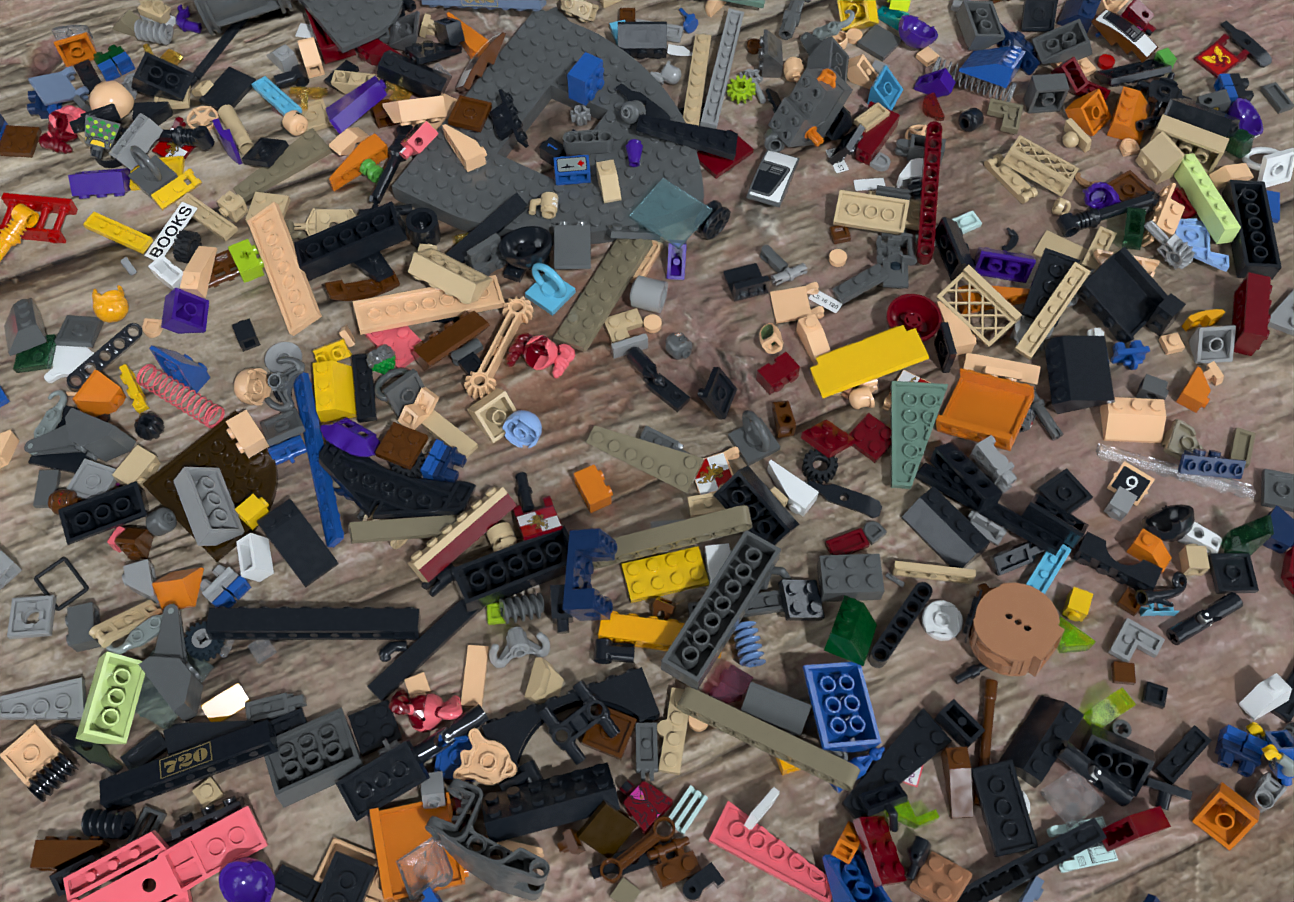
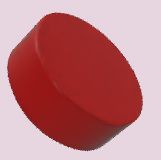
M1103 54L1099 57L1097 65L1102 70L1113 68L1115 59L1109 54Z

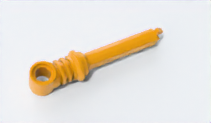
M18 204L13 208L11 213L13 221H9L11 224H7L8 228L0 229V262L12 246L21 243L20 239L22 237L20 235H24L22 232L27 231L25 228H32L39 220V214L24 204Z

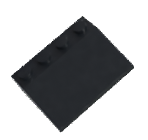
M1059 336L1044 340L1051 400L1057 414L1115 402L1105 336Z

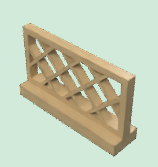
M1019 135L1002 161L1003 164L1061 197L1079 169Z
M970 265L936 296L988 348L1016 324L1022 316ZM963 278L968 282V289H957V283ZM968 292V302H957V293ZM971 292H978L981 295V302H970ZM946 293H955V302H947L943 296ZM957 305H968V314H960L957 311ZM970 305H981V314H970ZM984 305H992L995 308V314H984ZM970 318H981V327H973L970 324ZM984 318H995L994 327H984ZM997 318H1006L1010 323L1005 327H997ZM984 330H994V338L988 341L983 336Z

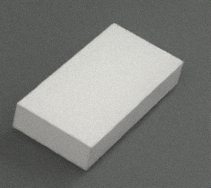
M773 787L751 812L744 826L749 830L753 829L774 804L780 791Z

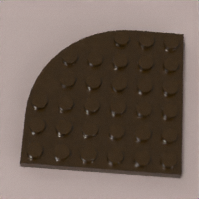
M236 410L143 483V486L164 508L172 510L178 523L194 539V534L174 484V479L184 467L219 468L235 508L254 494L258 499L262 497L269 504L267 509L270 511L276 496L278 469L275 459H272L268 452L270 447L248 458L246 453L241 454L235 445L238 442L237 439L234 438L232 440L226 431L229 428L226 421L239 414ZM240 519L245 531L242 535L216 546L201 547L218 562L237 546L236 541L249 533H253L258 526L252 530Z

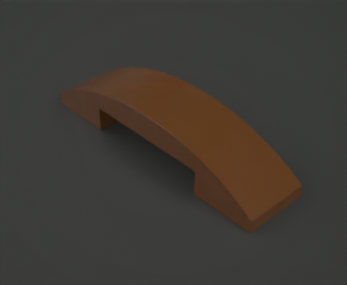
M393 270L394 275L380 282L368 279L344 284L343 280L326 282L324 285L330 299L355 301L389 292L400 286V282Z

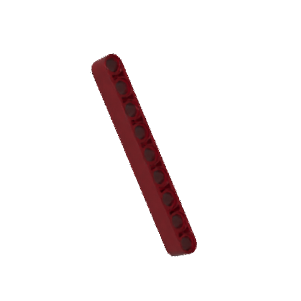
M932 121L927 125L924 141L916 248L917 262L921 265L929 264L934 252L942 142V125L937 121Z

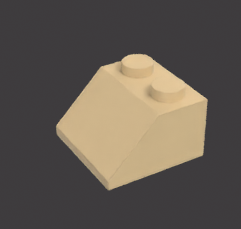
M1162 131L1141 149L1135 161L1157 185L1173 177L1185 155L1166 133Z
M498 388L467 409L476 425L492 443L505 436L506 432L502 427L506 419L517 411L506 391Z

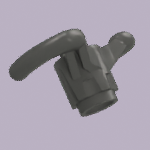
M288 356L278 358L277 363L293 364L295 367L284 373H273L268 377L267 381L268 386L278 392L284 404L280 405L270 397L265 398V403L270 408L280 412L293 409L294 402L291 397V391L294 387V381L296 377L305 371V364L302 361Z

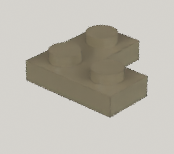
M991 98L986 115L1003 118L1000 131L1017 135L1024 105Z

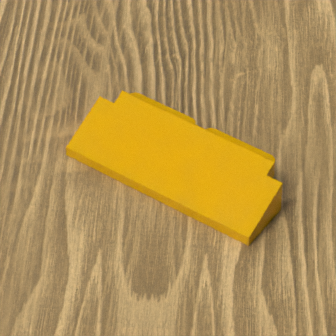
M904 325L819 355L816 358L818 365L810 367L821 397L826 398L927 360L929 356L916 328L906 331Z

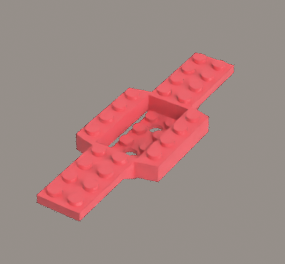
M249 805L172 846H169L154 829L64 877L67 902H160L173 894L176 895L163 902H193L190 888L220 872L233 860L248 857L268 846V843ZM158 854L157 859L82 899L78 898V896ZM152 878L155 880L156 888L153 891L148 892L143 889V881L145 879Z

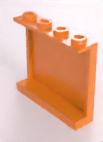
M961 368L960 379L943 414H938L936 418L937 431L978 443L992 435L996 440L995 447L1011 451L1033 402L1034 386Z
M446 792L445 796L446 806L424 809L423 801L381 811L378 808L369 810L384 902H393L423 895L422 892L429 887L439 891L465 884V878L469 877L468 871L425 829L431 816L452 823L451 819L453 812L456 811L454 798L450 799L449 792Z

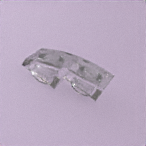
M65 25L52 29V33L57 41L88 32L93 39L87 25Z

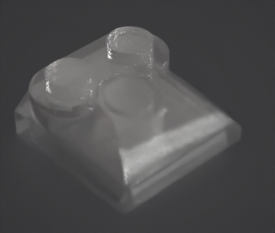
M434 837L429 838L396 861L410 901L423 896L422 892L429 887L435 889L436 887L447 886L453 878V870L445 849Z

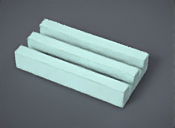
M691 785L669 816L673 820L691 793L694 795L676 823H674L675 829L683 835L708 800L706 795H702L700 791L695 790ZM698 798L701 799L684 827L681 828L679 825Z

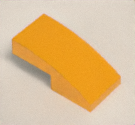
M1213 309L1195 313L1187 317L1181 327L1187 332L1199 324L1202 327L1212 326L1219 322L1225 311L1223 309Z

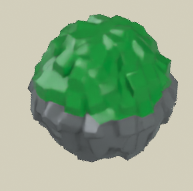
M387 344L379 346L377 349L366 354L368 367L373 372L386 374L389 370L394 369L396 365L395 351Z

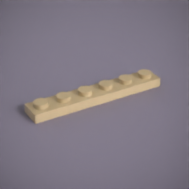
M1074 262L1014 350L1029 360L1033 357L1091 271Z

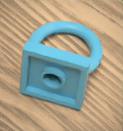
M535 263L532 266V275L536 282L525 292V297L553 316L576 293V290L562 280L558 273L548 265ZM539 270L545 273L541 276Z

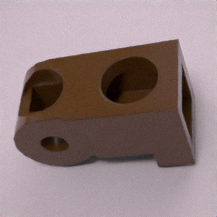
M789 401L772 402V413L776 425L777 438L794 436L797 425Z

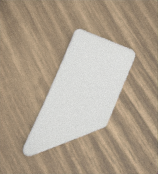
M668 44V54L677 56H692L693 54L684 46Z

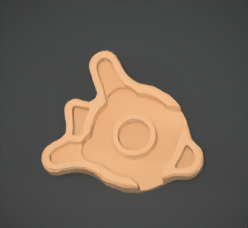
M477 728L469 731L468 737L472 744V749L461 751L462 763L454 771V779L462 781L475 780L480 784L494 785L516 774L517 766L512 762L505 746L499 742L485 739Z

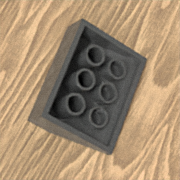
M342 707L276 736L278 752L264 756L275 796L283 808L335 785L336 782L365 766Z

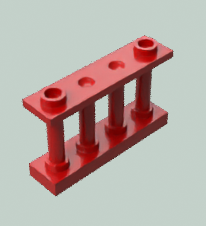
M13 193L2 194L1 199L7 206V210L0 229L8 228L7 224H10L9 221L12 219L11 213L13 208L18 204H24L36 212H41L36 227H26L27 231L22 232L24 235H20L21 239L66 243V239L60 230L66 215L77 214L78 209L72 199ZM50 213H57L58 216L53 229H43Z

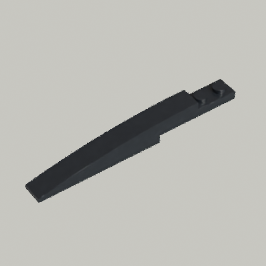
M1094 817L967 885L957 902H989L1106 839L1107 836Z

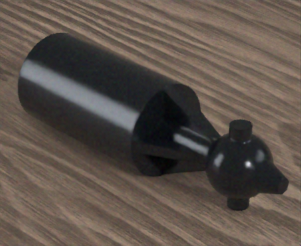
M639 347L630 349L627 353V359L644 377L652 378L654 384L665 386L664 377L658 374L656 364Z

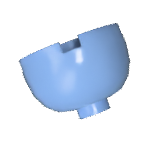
M518 410L512 413L502 427L506 432V439L513 445L521 448L523 447L522 445L529 446L528 448L535 446L542 433V425L539 418L534 413L526 410Z

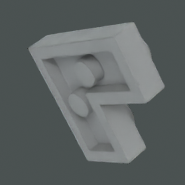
M1126 618L1108 653L1123 662H1129L1137 648L1155 658L1165 639L1133 620Z

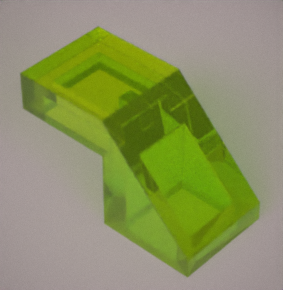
M1122 687L1085 712L1083 718L1089 725L1092 723L1104 728L1133 708L1136 703Z
M909 800L894 807L898 813V822L915 830L934 823L940 818L936 809L916 817Z

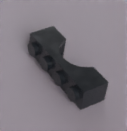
M1088 531L1081 539L1073 556V559L1077 560L1080 564L1089 566L1098 573L1107 575L1118 583L1133 588L1136 592L1146 588L1153 590L1163 570L1146 560H1142L1135 565H1124L1115 561L1107 551L1106 540Z

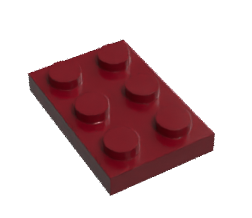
M859 817L853 820L874 886L881 887L906 882L905 871L900 863L897 847L892 840L889 824L885 817Z

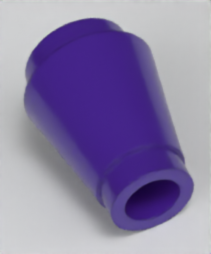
M632 139L626 145L629 165L631 167H638L640 165L643 145L641 141Z

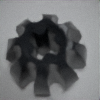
M147 412L145 415L141 414L134 423L135 433L146 441H151L154 438L158 439L160 434L164 432V422L159 415Z

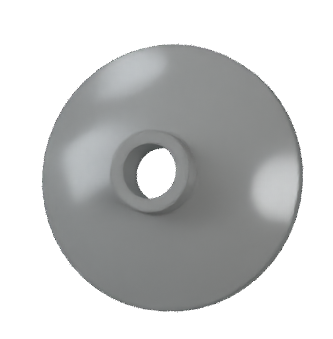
M277 343L266 352V367L272 373H284L294 368L295 365L288 363L278 364L277 359L288 356L302 361V352L294 343Z

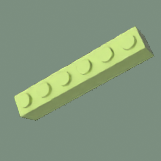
M1184 154V158L1174 173L1175 179L1180 187H1183L1188 200L1197 211L1198 216L1216 244L1232 242L1241 226L1195 154Z

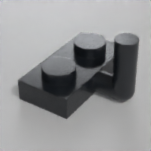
M896 780L858 795V802L868 817L886 810L889 815L890 831L897 832L898 813L894 807L908 802V795Z

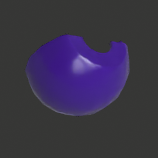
M904 15L900 19L898 30L900 38L907 46L913 49L928 47L936 41L938 33L934 26L930 27L925 22L919 20V17Z
M1237 98L1233 101L1227 114L1241 119L1239 129L1235 134L1246 138L1262 134L1264 130L1262 120L1257 110L1250 103V100Z
M243 857L233 860L221 870L219 887L228 902H270L273 898L276 885L271 868L265 862L253 857Z

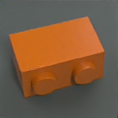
M595 464L573 473L574 482L590 513L612 504L611 496H613V492L609 485H605V477L601 470H597Z

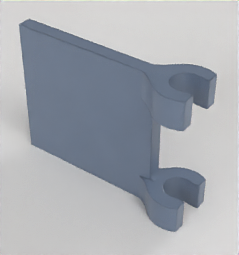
M69 66L61 72L28 78V81L45 106L74 100L73 98L76 94L88 100L86 94L89 93L87 87L83 86L75 90L70 82L75 79L73 74L76 71L73 66Z

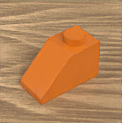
M1197 366L1176 400L1178 404L1195 413L1201 407H1206L1210 400L1208 395L1211 391L1200 367Z
M1144 528L1134 538L1126 551L1139 561L1146 560L1162 568L1161 574L1172 559L1162 540Z

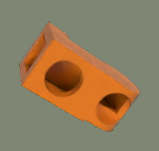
M847 822L831 855L847 864H850L860 844L852 822Z

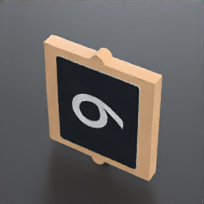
M1124 461L1117 473L1113 474L1114 477L1107 486V489L1115 493L1121 486L1138 496L1133 503L1138 506L1144 495L1148 494V489L1155 479Z

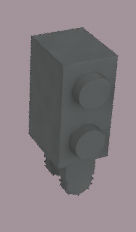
M912 134L910 140L898 139L894 150L895 154L907 157V161L923 158L925 136ZM942 139L940 165L945 152L946 139Z

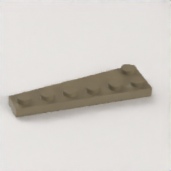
M312 128L290 144L270 168L260 167L233 189L236 194H239L247 202L254 197L255 192L263 193L331 154V149Z
M595 425L586 443L685 493L689 492L705 460L695 455Z

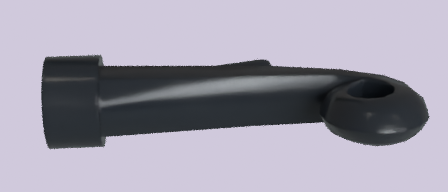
M1177 571L1172 576L1174 588L1140 589L1135 593L1136 602L1141 606L1158 603L1173 607L1174 604L1168 601V599L1180 595L1186 589L1187 578L1182 572Z

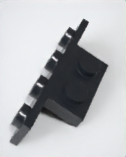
M499 89L498 91L503 103L490 111L497 135L503 141L514 133L516 140L527 148L529 146L527 142L528 137L522 129L523 123L518 118L517 114L519 112L513 104L514 99L509 92L506 93L504 90Z

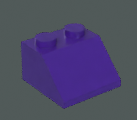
M174 288L165 296L161 328L177 334L206 332L209 300L179 288Z

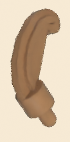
M1080 173L1075 175V180L1085 188H1088L1093 183L1100 182L1096 180L1088 182L1080 177Z

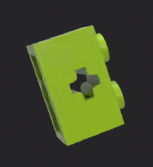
M246 239L228 246L244 283L265 275L262 270L264 263L261 257H256L259 253L255 244L251 245L249 240Z

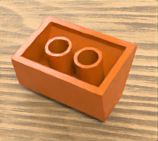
M1123 86L1115 105L1107 136L1120 140L1131 138L1140 145L1144 130L1138 131L1135 124L1138 120L1146 119L1151 108L1141 91Z

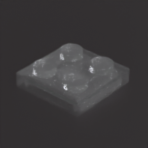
M1073 769L1041 790V795L1069 828L1102 807L1105 803L1087 780Z

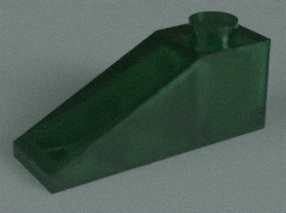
M1271 515L1263 516L1230 530L1222 538L1221 547L1224 549V553H1250L1251 556L1274 535Z

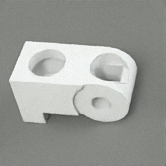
M1194 522L1192 530L1177 542L1184 545L1194 543L1198 544V546H1206L1207 555L1218 553L1222 538Z

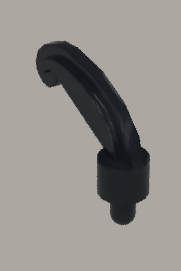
M1008 227L1007 231L1011 239L1007 246H1002V250L1005 251L1012 250L1019 239L1014 229L1011 230Z

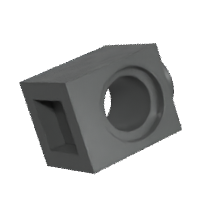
M1146 374L1140 382L1135 398L1165 400L1169 392L1166 389L1168 382Z

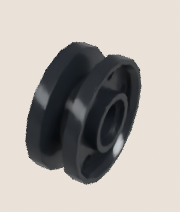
M713 200L699 213L694 223V229L698 233H703L702 235L707 240H711L724 229L731 212L727 207H722L718 200Z

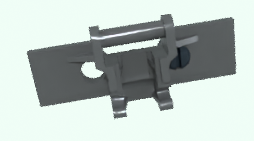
M906 228L901 235L881 232V235H878L876 238L877 263L882 265L889 278L883 281V287L905 289L909 287L908 265L912 266L917 263L914 247L916 236L908 234ZM907 245L908 255H903V252H900V248H906Z

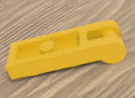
M190 168L153 193L151 198L163 211L182 198L187 192L190 193L199 187L202 181L194 176V172ZM189 179L191 184L187 185L184 181Z

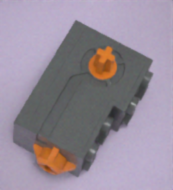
M833 68L805 69L789 97H784L768 125L787 147L816 145L818 147L824 142L823 137L853 89Z

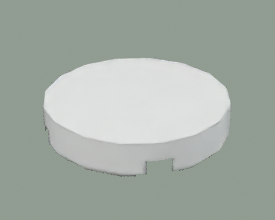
M944 600L934 601L923 611L921 618L922 627L933 639L939 641L951 640L962 629L963 617L961 612L950 602Z

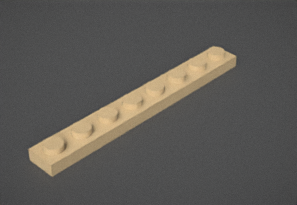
M695 34L683 118L688 124L698 126L700 124L711 35Z

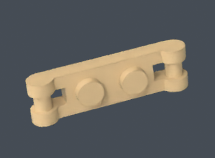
M1000 153L994 155L992 159L989 158L984 161L985 168L1021 204L1028 202L1029 198L1032 199L1038 195L1036 188L1031 187L1014 169L1002 163L1004 158Z
M148 600L95 625L90 629L89 634L94 639L97 638L99 640L98 643L103 648H106L113 641L130 634L133 629L151 616L162 615L163 610L161 608L158 609L153 600Z

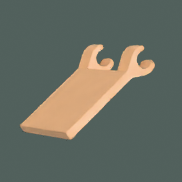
M813 282L802 287L770 292L776 324L796 321L813 314L816 315L817 319L823 318V306L810 309L807 294H818V283Z

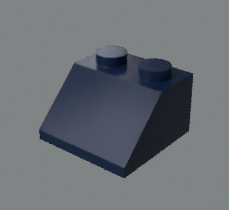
M1067 0L1057 24L1063 26L1080 19L1088 34L1092 24L1091 21L1095 17L1101 0Z

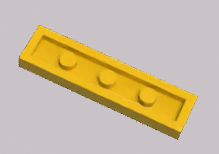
M93 212L83 223L86 229L142 254L153 242L152 237L96 212Z

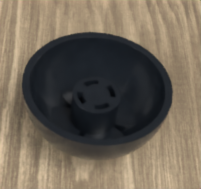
M526 226L515 229L505 235L499 243L502 257L510 265L520 269H531L535 263H543L549 256L552 248L550 232L538 226Z

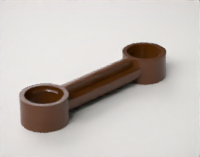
M669 817L658 818L654 822L653 830L616 859L608 858L604 860L600 866L602 879L607 883H616L622 877L623 870L659 841L666 842L671 840L675 834L673 820ZM663 821L670 823L672 827V833L665 837L660 836L656 832L657 825ZM609 863L619 866V874L614 879L606 878L603 873L604 866Z

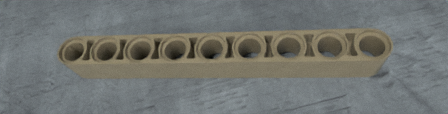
M745 505L736 506L613 538L617 543L615 560L592 562L594 569L747 531L752 528L749 507Z
M686 687L677 704V708L681 712L843 790L852 791L860 773V769L856 765L694 688Z

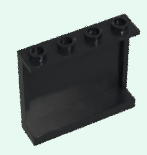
M1125 246L1115 251L1083 282L1077 291L1079 298L1087 304L1092 313L1103 322V325L1111 331L1117 341L1124 344L1135 339L1133 336L1149 321L1157 306L1168 296Z

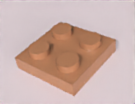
M932 851L909 888L910 891L929 902H957L971 880L972 872Z

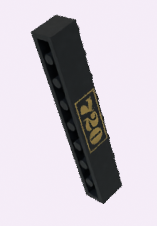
M268 720L259 721L251 726L215 737L210 741L196 744L191 748L152 760L150 763L111 775L99 781L100 804L110 811H118L278 752L276 730Z

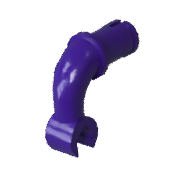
M182 4L177 7L178 14L175 19L176 24L184 32L191 31L200 34L202 24L188 21L186 18L190 16L189 7L187 6L186 9H183Z

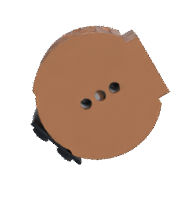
M1003 583L985 594L982 599L983 590H980L979 596H974L971 609L965 622L963 634L966 635L964 643H967L969 637L971 649L977 659L988 669L998 674L1024 676L1030 673L1036 677L1058 648L1065 631L1064 628L1059 626L1060 619L1054 604L1038 589L1021 583Z

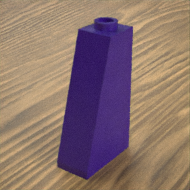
M375 75L325 108L330 123L339 134L387 96L385 90L387 86L382 79L378 80Z

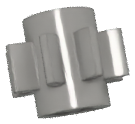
M577 105L574 110L570 111L572 122H575L578 126L587 125V120H591L590 108H586L584 105Z

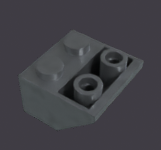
M764 29L763 36H760V46L762 48H759L758 58L761 59L759 60V71H762V77L781 78L783 70L782 41L769 30Z

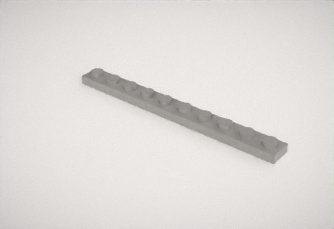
M728 9L700 126L717 129L744 15L743 11Z

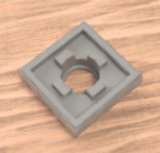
M54 595L12 598L7 637L9 639L52 636L56 597ZM32 613H39V621L36 624L27 623V619Z

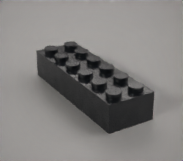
M1229 180L1222 192V198L1241 226L1234 240L1230 242L1237 278H1245L1248 272L1269 276L1273 280L1282 266L1265 182Z
M391 201L294 242L299 268L305 272L307 279L310 281L407 240V235L401 215Z
M565 525L562 526L563 529L522 541L452 568V577L467 613L565 575L569 534Z
M608 762L584 769H576L562 775H554L547 779L532 781L528 784L513 786L502 791L490 792L487 795H483L482 810L487 835L495 843L589 818L604 800L618 810L620 806Z

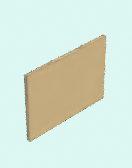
M1046 230L1033 254L1041 258L1044 249L1048 248L1080 260L1079 264H1081L1088 249Z

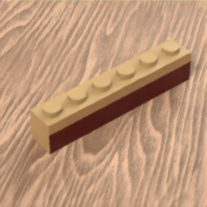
M494 486L490 488L482 500L478 499L471 504L472 508L467 513L465 511L456 517L457 521L453 525L449 524L444 527L439 537L430 539L426 543L427 547L422 551L418 550L411 556L412 560L408 562V565L422 582H430L517 506L504 487L495 488Z

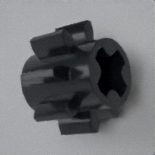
M920 177L911 179L912 183L907 184L908 190H912L911 196H914L916 200L920 199L921 181Z

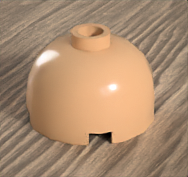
M247 368L238 373L234 381L236 397L248 405H262L263 400L269 397L271 387L268 386V379L265 375L267 372L262 368Z

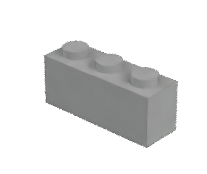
M140 113L108 154L132 171L138 164L130 152V147L138 146L147 153L155 140L160 137L163 129L150 118Z

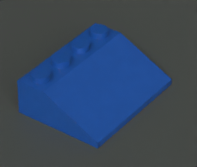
M1019 46L973 51L961 66L959 72L1007 88L1018 72L1026 51H1023Z
M853 662L803 666L823 750L842 752L870 751L882 743L861 665Z

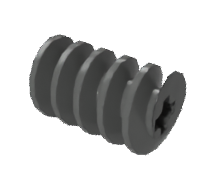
M537 593L536 596L530 594L528 597L522 595L521 598L514 596L513 600L508 597L505 601L499 599L501 616L506 624H509L511 617L514 623H517L518 616H520L522 622L525 621L526 615H528L530 620H533V614H536L537 618L540 619L541 613L544 611L542 594Z

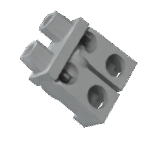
M991 435L976 444L969 459L1005 493L1012 487L1011 484L1017 480V477L1012 472L1015 466L1012 462L1008 463L1007 457L1000 454L995 448L996 440Z

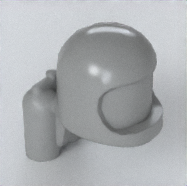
M667 61L661 73L650 72L661 86H663L664 82L675 85L681 78L680 68L671 65L670 61Z

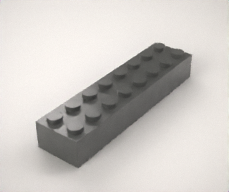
M748 530L743 533L661 660V670L696 690L699 689L778 562L781 548Z

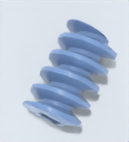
M754 621L738 624L733 632L735 635L734 641L736 642L735 647L739 650L737 655L741 658L739 664L749 668L766 663L765 659H759V657L764 655V652L757 651L762 648V644L755 643L760 640V636L753 635L759 631L758 628H752L756 624Z

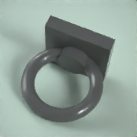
M138 146L130 147V152L140 167L130 173L128 177L150 198L153 193L178 177L156 155L150 158Z
M395 368L379 377L374 386V393L378 399L389 402L396 417L399 418L404 406L414 404L420 389L425 386L416 370ZM403 375L383 389L382 392V386L387 380L394 376Z
M751 410L743 412V426L728 434L729 440L734 447H738L739 455L748 466L779 451L781 447L761 417L759 418Z

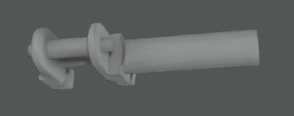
M759 69L744 70L743 74L740 72V78L744 75L752 78V83L756 84V95L760 103L764 104L767 100L758 84L763 81V77L759 76Z

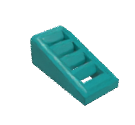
M884 5L877 10L878 19L898 30L901 17L909 15L907 12L889 9V7Z

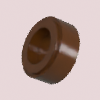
M756 38L748 40L746 50L750 54H758L759 48H762L760 40Z

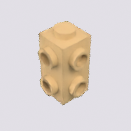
M561 0V9L565 10V14L572 17L577 15L579 20L586 23L588 20L594 21L599 8L598 5L587 0Z

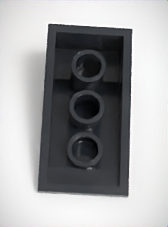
M288 499L256 521L305 588L339 564L291 499Z

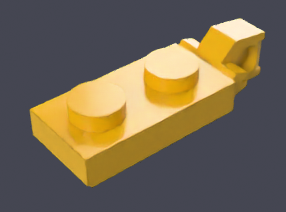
M126 364L120 366L119 369L122 373L120 378L128 386V389H126L131 399H134L132 403L134 409L139 414L150 409L142 388L136 381L135 373Z

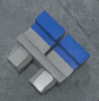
M218 565L212 573L217 578L212 583L204 579L200 584L203 596L215 608L219 606L231 608L236 603L233 596L239 600L251 588L247 580L241 577V575L239 576L230 567L225 568L222 565Z

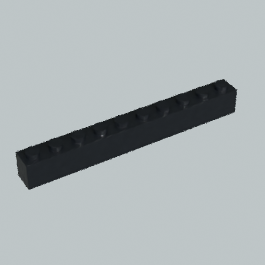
M219 606L209 608L206 633L210 640H418L420 638L421 616L420 609L414 607L332 608L325 606L322 608H311L304 606L301 608H290L283 606L280 608H269L261 606L259 608H248L240 606L238 608H227Z

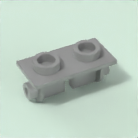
M972 510L967 518L989 541L997 546L1008 531L1005 527H1001L978 513V511Z

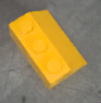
M837 0L840 22L850 16V14H845L846 10H852L855 14L852 23L842 28V31H848L852 28L865 29L879 24L876 0Z
M333 360L313 363L316 412L320 421L327 422L357 417L353 367Z

